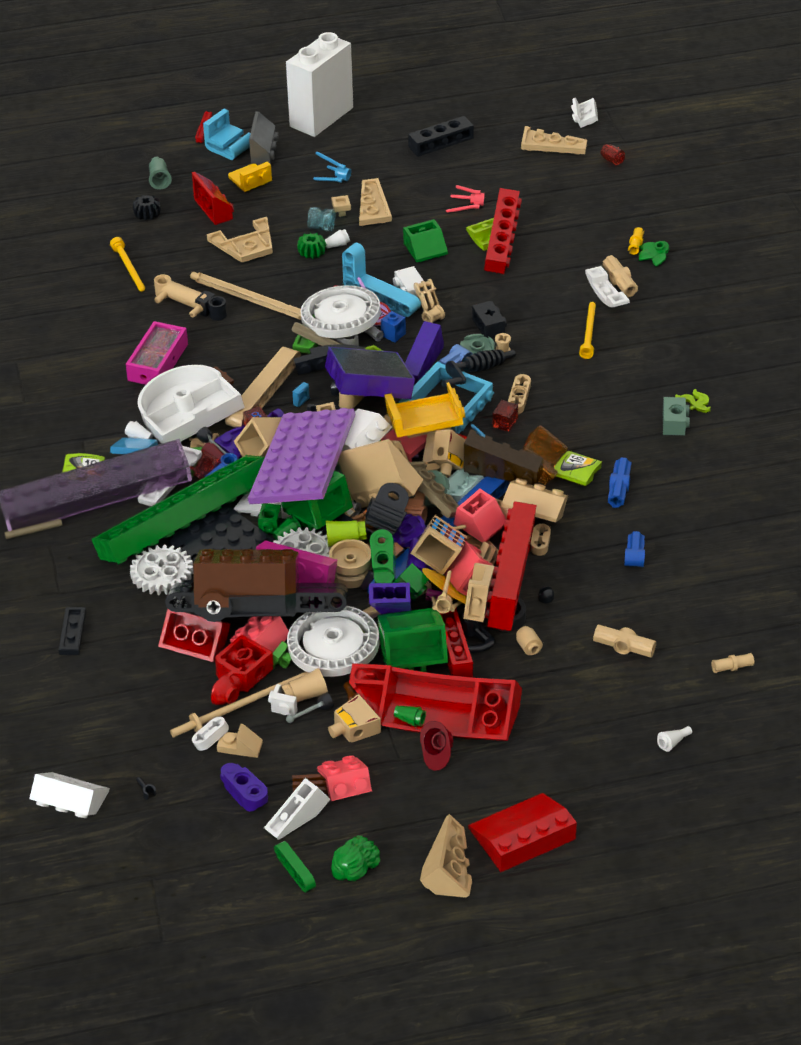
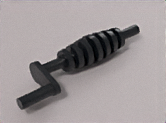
M501 349L485 350L469 355L459 363L448 361L445 369L452 379L443 380L441 383L442 387H447L446 383L448 382L451 386L465 384L466 377L461 372V369L465 372L488 370L504 363L507 358L515 357L516 352L514 350L504 352Z

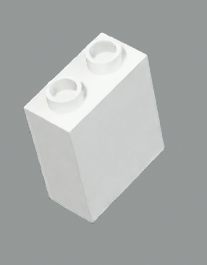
M322 33L317 40L307 47L301 48L299 53L286 61L290 127L315 137L353 108L350 42L338 38L335 33Z

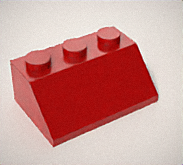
M192 172L194 200L214 225L232 220L234 207L232 203L227 201L226 196L219 191L218 186H215L206 177Z
M167 609L158 647L214 662L215 656L220 653L226 643L231 623L224 621L210 622L192 612H173Z

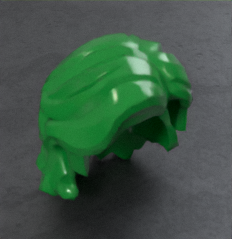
M357 835L347 840L345 845L335 850L331 873L337 880H359L367 873L368 868L373 869L380 863V851L374 845V841H368V838Z

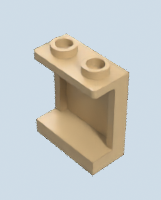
M481 563L474 564L473 576L468 583L463 619L484 622L494 566Z

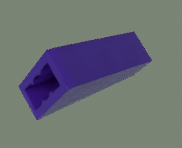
M423 322L405 364L415 378L414 385L431 369L444 347L441 325Z
M370 583L369 604L381 614L411 611L410 583Z

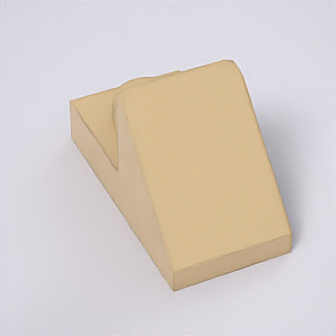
M241 724L238 733L227 732L219 739L217 752L258 758L263 740L244 724Z

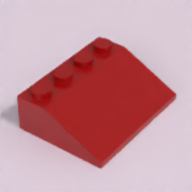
M541 793L468 825V828L499 871L503 872L575 840L577 822L564 806Z

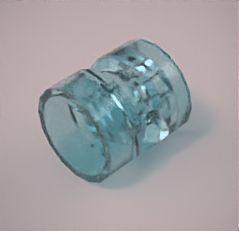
M310 207L307 221L308 228L319 229L321 227L322 230L332 231L335 224V210L325 208L322 211L321 208Z

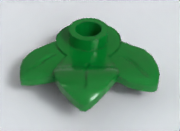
M665 241L642 244L640 246L642 251L639 254V261L652 259L655 267L666 260L669 244Z

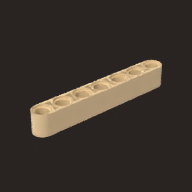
M282 347L241 395L245 408L226 417L225 424L234 428L242 427V425L247 424L251 420L253 412H260L295 369L294 358L301 357L300 351Z

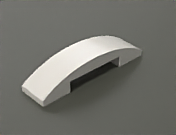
M602 266L585 270L594 292L604 304L609 307H616L630 303L627 296L623 292H618L608 281V274Z

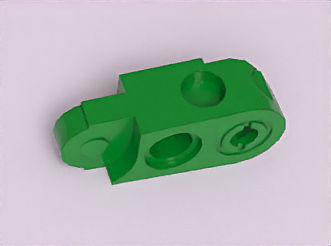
M384 529L376 530L370 537L375 583H393L396 579L395 543L389 531ZM384 538L385 542L380 544L378 543V539ZM382 560H388L387 563L380 564Z

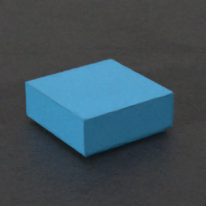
M303 382L292 391L294 406L300 407L309 399V384Z

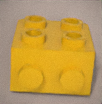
M269 162L258 166L250 164L230 172L228 178L246 192L272 181L271 164Z

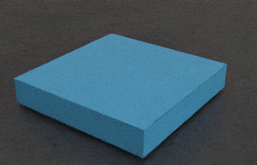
M121 438L110 447V452L112 454L146 456L158 446V440Z

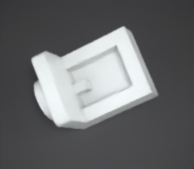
M277 684L274 691H270L268 702L271 703V712L282 715H295L297 713V697L282 694L281 685Z

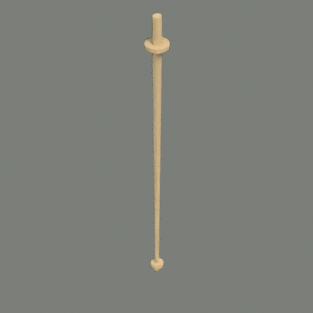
M303 672L278 684H280L281 686L284 684H288L289 681L308 674V672ZM277 684L199 718L195 713L189 715V722L171 729L170 733L174 738L192 729L198 732L203 724L208 723L212 719L221 717L269 695L271 690L274 691Z

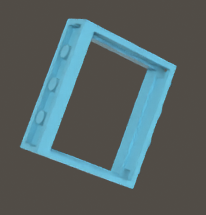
M436 362L414 385L412 398L401 399L399 403L425 398L441 380L452 379L446 372L445 365ZM463 371L461 372L466 377V383L456 386L477 394L464 407L465 418H463V425L451 427L458 434L464 431L469 422L474 420L478 412H481L488 401H491L494 394L493 383Z

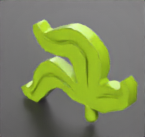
M696 389L693 390V396L689 394L675 395V397L686 398V402H689L691 405L690 410L696 409L703 413L710 411L711 407H706L709 404V397L704 393L697 392Z

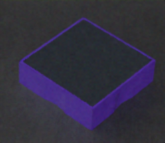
M328 347L325 368L335 380V385L340 394L385 397L384 395L392 393L393 398H412L415 378L398 352Z

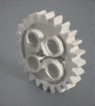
M298 527L296 532L290 529L289 534L283 532L284 537L277 536L278 541H273V543L329 557L331 547L328 548L327 535L323 536L322 531L316 533L315 528L312 531H308V527L304 531Z
M156 545L154 550L149 547V552L143 551L142 556L136 555V560H132V565H130V575L133 584H136L138 589L142 587L143 592L149 590L150 594L157 591V594L160 595L161 591H164L167 595L168 590L174 584L182 583L184 580H191L192 574H194L191 556L187 555V551L181 552L180 547L174 550L173 545L170 548H167L166 545L163 548H159Z

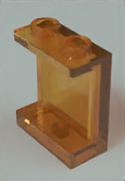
M540 425L529 434L522 450L543 458V473L539 481L545 485L556 477L558 471L554 467L568 447Z

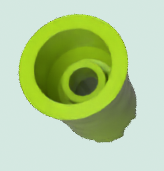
M326 521L328 548L342 540L367 539L365 521Z

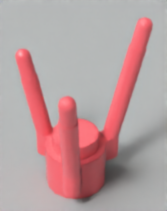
M456 185L457 189L474 194H471V196L451 195L450 197L469 199L470 204L473 205L448 209L446 212H457L473 208L479 209V206H484V193H480L481 190H473Z

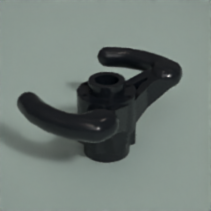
M465 609L458 610L457 613L459 618L461 617L464 635L477 637L484 642L480 645L468 646L470 653L483 652L493 647L495 639L484 628L482 622L463 619Z

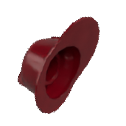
M429 721L421 729L420 742L426 766L431 770L437 771L443 769L448 764L454 741L451 732L441 722Z

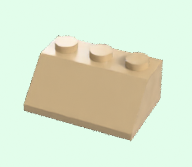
M516 478V480L510 482L501 507L512 509L514 501L537 505L535 517L556 523L563 517L568 495H564V491L558 489L550 491L545 489L546 486L534 484L533 486L527 484L526 480Z

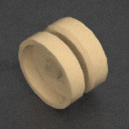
M355 539L342 540L331 547L329 558L338 560L334 583H341L347 588L360 587L368 571L372 570L370 547L366 543Z

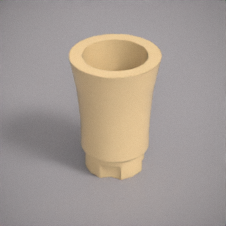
M319 668L281 686L282 694L297 697V703L328 692Z

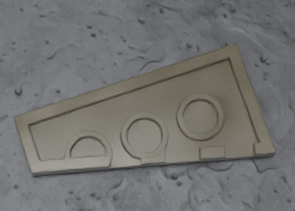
M424 461L409 462L423 478L417 490L428 497V501L441 510L443 516L455 518L459 505L451 495L444 493L445 487L434 480L436 477L434 473L426 470L427 464Z

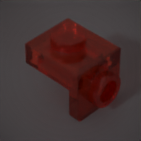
M203 452L196 467L190 466L189 469L194 471V476L203 479L220 464L221 460Z

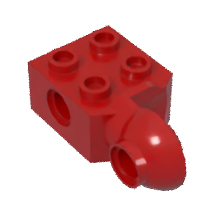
M242 634L215 656L218 681L215 682L212 688L211 702L214 705L231 704L237 700L240 691L248 692L273 670V651Z

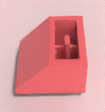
M479 489L457 507L454 525H466V528L462 530L483 543L487 542L505 526L506 518L496 499L482 489Z
M252 616L244 627L235 631V635L230 639V642L232 643L242 634L274 652L282 641L287 640L289 631L281 616Z

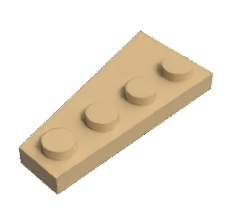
M525 126L521 143L522 150L574 153L577 155L585 154L587 147L586 139L568 135L561 137L559 133L555 132L547 134L541 129H537V131L530 130L528 126Z
M379 179L362 180L359 226L391 222L392 215Z

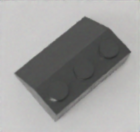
M255 112L249 138L251 164H256L257 166L265 162L271 164V161L275 159V151L279 139V133L276 132L275 125L260 112Z

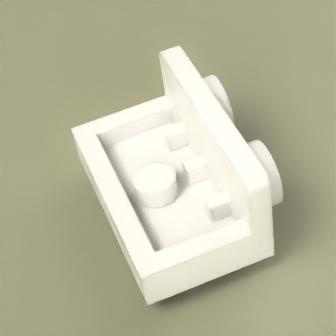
M576 98L572 99L573 105H571L574 113L572 117L575 123L578 122L582 128L598 121L594 98L580 104Z

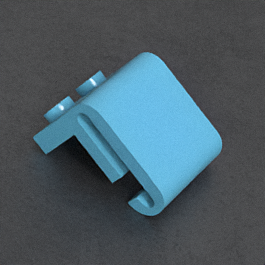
M222 109L203 123L205 146L209 151L233 160L250 147L249 138L251 133L248 132L241 137L243 130L230 124L228 110Z

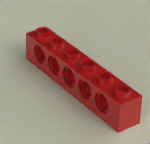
M504 188L499 190L484 271L504 274L505 267L509 268L510 257L507 256H511L513 246L510 243H514L515 234L512 231L516 232L517 222L514 220H518L520 210H517V208L521 207L522 198H519L520 191Z

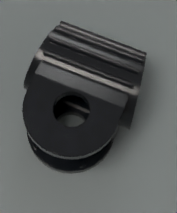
M386 483L381 486L376 498L372 497L369 502L365 523L377 529L387 530L394 535L407 514L405 511L409 501L407 491L396 483ZM388 494H396L398 496V500L388 496Z

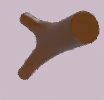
M349 682L344 683L343 687L348 694V701L359 695Z

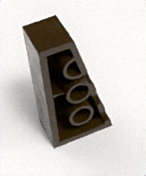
M470 429L464 442V472L507 481L519 478L526 480L527 484L533 486L538 484L543 473L542 457L522 449L515 450L510 444L505 442L502 445L492 441V437L487 435L482 437L476 434L477 431Z

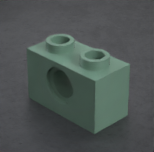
M663 397V435H685L686 428H689L690 417H686L689 416V405H686V398Z

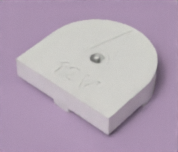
M186 365L165 371L149 381L138 397V407L145 427L149 432L153 433V436L164 447L167 442L177 444L198 433L201 428L209 427L245 408L241 394L221 376V373L212 367L204 365Z

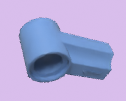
M456 344L451 348L448 355L437 362L444 365L448 361L459 363L463 358L473 353Z

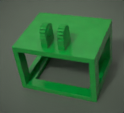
M335 470L324 499L281 502L283 512L300 520L301 525L305 528L308 527L311 531L314 528L317 531L326 525V521L334 520L353 507L345 475Z
M427 608L377 615L380 649L385 665L402 669L408 668V670H414L413 667L420 666V672H426L427 665L448 663L445 624L437 610Z

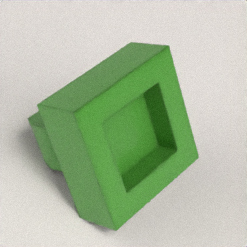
M283 641L273 652V669L278 663L285 669L291 663L290 654L286 652L288 645Z

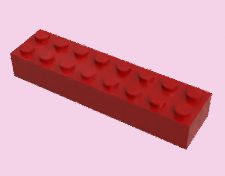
M514 501L512 509H508L496 566L494 567L491 580V591H489L487 598L488 606L485 613V618L488 619L487 627L512 630L531 544L537 505Z

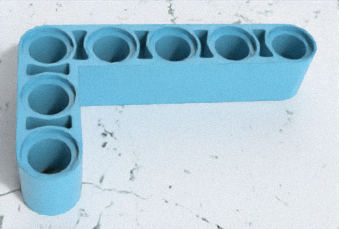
M354 243L342 253L344 286L361 287L357 280L360 277L365 288L376 294L380 302L385 303L391 311L405 317L411 316L421 307V301L417 296L366 274L365 249L361 244Z

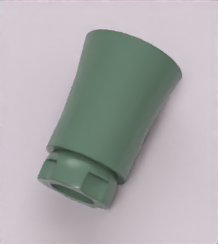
M153 157L149 163V183L155 189H165L171 184V175L168 172L164 159Z

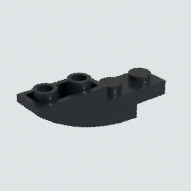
M338 344L311 348V354L294 358L298 375L324 369L328 347L365 349V347Z

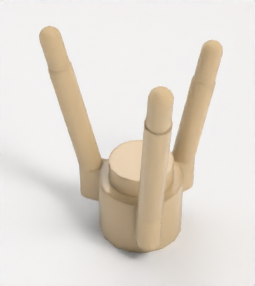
M451 570L447 572L442 594L438 596L437 600L434 596L431 597L432 609L437 610L439 613L454 612L455 608L462 604L460 601L452 604V598L447 595Z

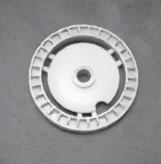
M348 285L330 287L313 294L303 303L300 310L302 324L312 329L318 336L326 338H343L364 332L378 321L381 314L380 301L376 294L363 287Z
M346 606L341 612H306L289 629L287 635L288 652L292 661L308 673L319 668L323 676H343L351 673L352 663L368 664L375 657L379 648V630L375 621L367 613L350 606ZM302 637H303V646H304L306 652H304V651L301 649V647L299 646V643H300V640H301Z

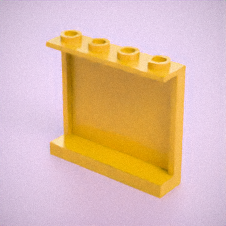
M448 382L446 383L448 394L395 403L392 393L384 395L387 413L397 438L463 425L465 410L458 398V394H456L455 388H452Z

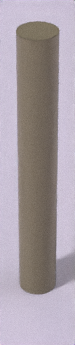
M56 519L4 532L5 538L7 540L62 526L61 519Z

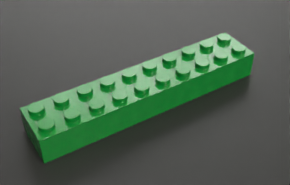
M245 455L92 538L91 540L99 559L117 564L123 563L130 555H137L144 551L143 548L159 543V539L174 535L177 529L186 528L191 525L190 522L205 518L206 513L221 509V505L234 502L237 496L250 493L265 457Z

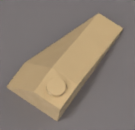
M450 814L446 816L423 865L420 881L424 887L430 889L435 895L468 897L470 895L472 878L471 875L467 874V867L470 864L469 859L465 858L464 850L467 848L465 829Z

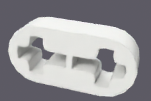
M216 717L194 734L192 742L197 750H206L228 732L229 726L223 717Z

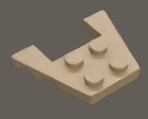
M267 217L253 220L255 232L227 239L221 230L207 234V240L240 262L250 261L273 253Z

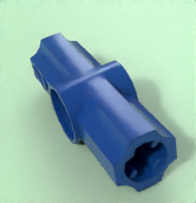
M621 457L619 460H616L613 473L610 476L608 503L614 508L624 505L626 492L629 491L632 462L627 458Z

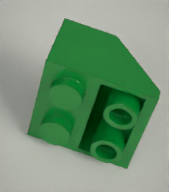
M435 219L403 227L404 245L416 262L448 254L442 230Z

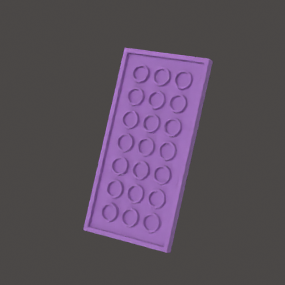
M354 408L283 414L248 496L249 504L324 499L356 415Z

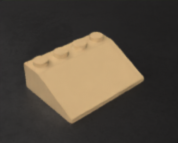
M389 439L342 451L338 459L341 471L345 475L350 495L356 503H361V508L368 507L371 498H376L381 486L386 483L399 484L407 491L410 497L414 496L423 481V478ZM388 494V496L398 500V496L396 494Z

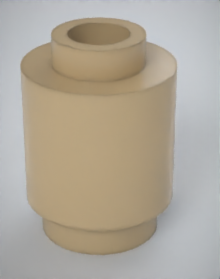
M524 626L517 631L516 640L525 654L534 655L541 650L543 646L542 641L532 628Z

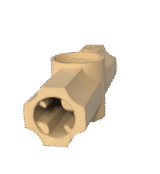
M613 255L607 256L603 261V267L609 273L612 285H617L628 297L634 296L638 291V286L631 278L629 268L623 267Z
M597 625L593 636V641L613 646L614 650L620 654L634 652L652 657L656 648L655 640L637 636L632 629L626 627L616 630Z

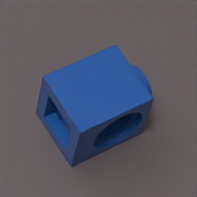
M393 311L381 319L383 337L392 342H396L406 334L405 317Z

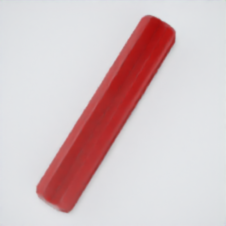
M211 111L204 112L195 136L196 143L204 142L203 123L213 117Z

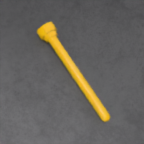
M120 237L113 238L110 241L111 248L119 253L138 290L143 292L145 286L124 250V241Z
M594 302L589 303L584 344L580 346L579 355L584 359H590L594 353V347L591 345L596 307Z

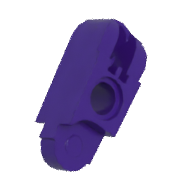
M227 763L222 766L220 777L224 787L241 807L251 812L268 803L267 787L246 767L242 768L234 763Z

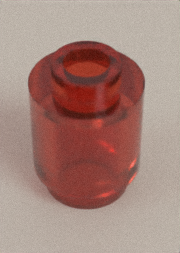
M605 144L601 149L603 158L615 165H619L625 159V152L612 144Z

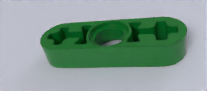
M283 841L275 845L274 851L277 858L302 891L306 893L314 889L316 883L312 874L289 844Z

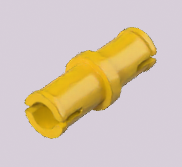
M640 227L634 229L633 235L629 240L628 251L633 255L639 252V247L643 243L644 231Z

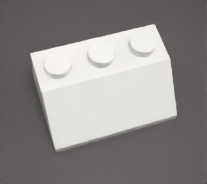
M357 409L342 451L379 442L392 426L378 413Z
M53 772L35 774L30 799L37 801L36 804L39 806L49 807V805L56 806L55 810L68 812L70 810L75 812V816L87 818L88 815L97 813L110 788Z

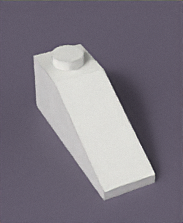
M305 778L264 828L279 840L316 817L330 801V798Z

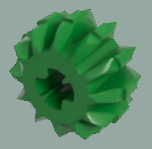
M311 232L299 237L297 244L298 252L301 256H305L306 259L309 257L312 259L314 257L319 258L320 255H324L326 248L323 235H318V233L312 234Z

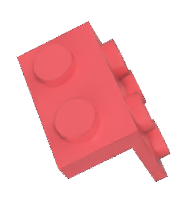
M345 756L341 761L337 762L325 761L317 767L318 772L326 779L328 795L331 801L372 791L368 767L355 756Z

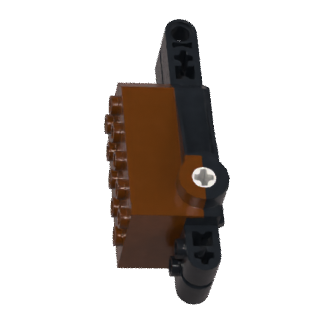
M292 549L199 550L193 563L194 581L184 580L182 583L174 584L166 597L165 604L170 611L194 612L195 615L202 616L210 622H217L225 617L295 616L297 612H341L346 607L348 589L341 583H299L298 552Z

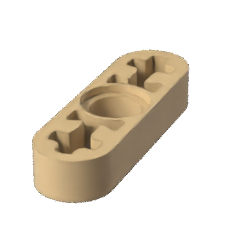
M520 374L514 379L508 399V412L518 415L524 411L531 387V378L528 375ZM516 393H522V394H524V395L518 396V395H515V394H516Z

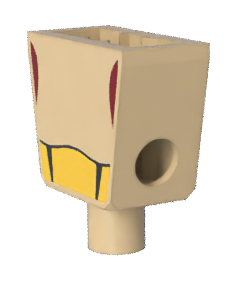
M436 430L432 459L441 465L440 472L445 474L446 477H450L452 470H461L464 466V442L466 439L452 430Z
M356 695L335 710L334 724L328 727V731L332 738L343 734L349 742H355L381 733V718L360 695Z

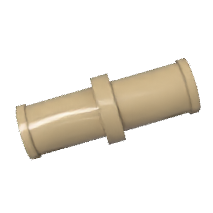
M752 653L739 656L729 655L728 658L712 660V670L714 673L726 670L737 671L741 667L753 666L754 657Z

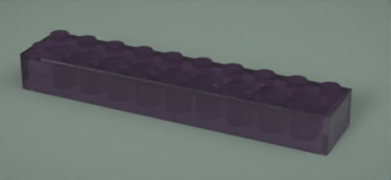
M176 439L1 490L0 506L8 531L62 519L192 481V476L181 441Z

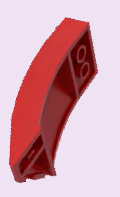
M352 663L349 680L353 689L381 718L382 726L421 733V729L426 723L438 721L451 732L453 737L508 741L520 707L522 687L516 680L442 675L396 668L391 665ZM397 705L421 707L422 710L426 711L424 724L414 727L395 718V707Z

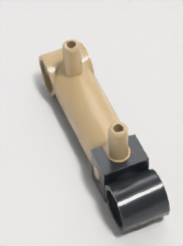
M165 274L154 278L155 295L157 296L154 300L156 303L159 304L165 298H170L194 308L189 313L192 318L198 314L205 317L209 315L211 319L216 321L226 318V300L223 297L215 296V294L206 290L201 293L172 281L171 277Z

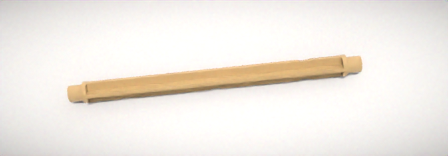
M192 272L190 278L197 283L213 287L219 291L249 300L252 303L301 320L300 308L287 305L200 272Z

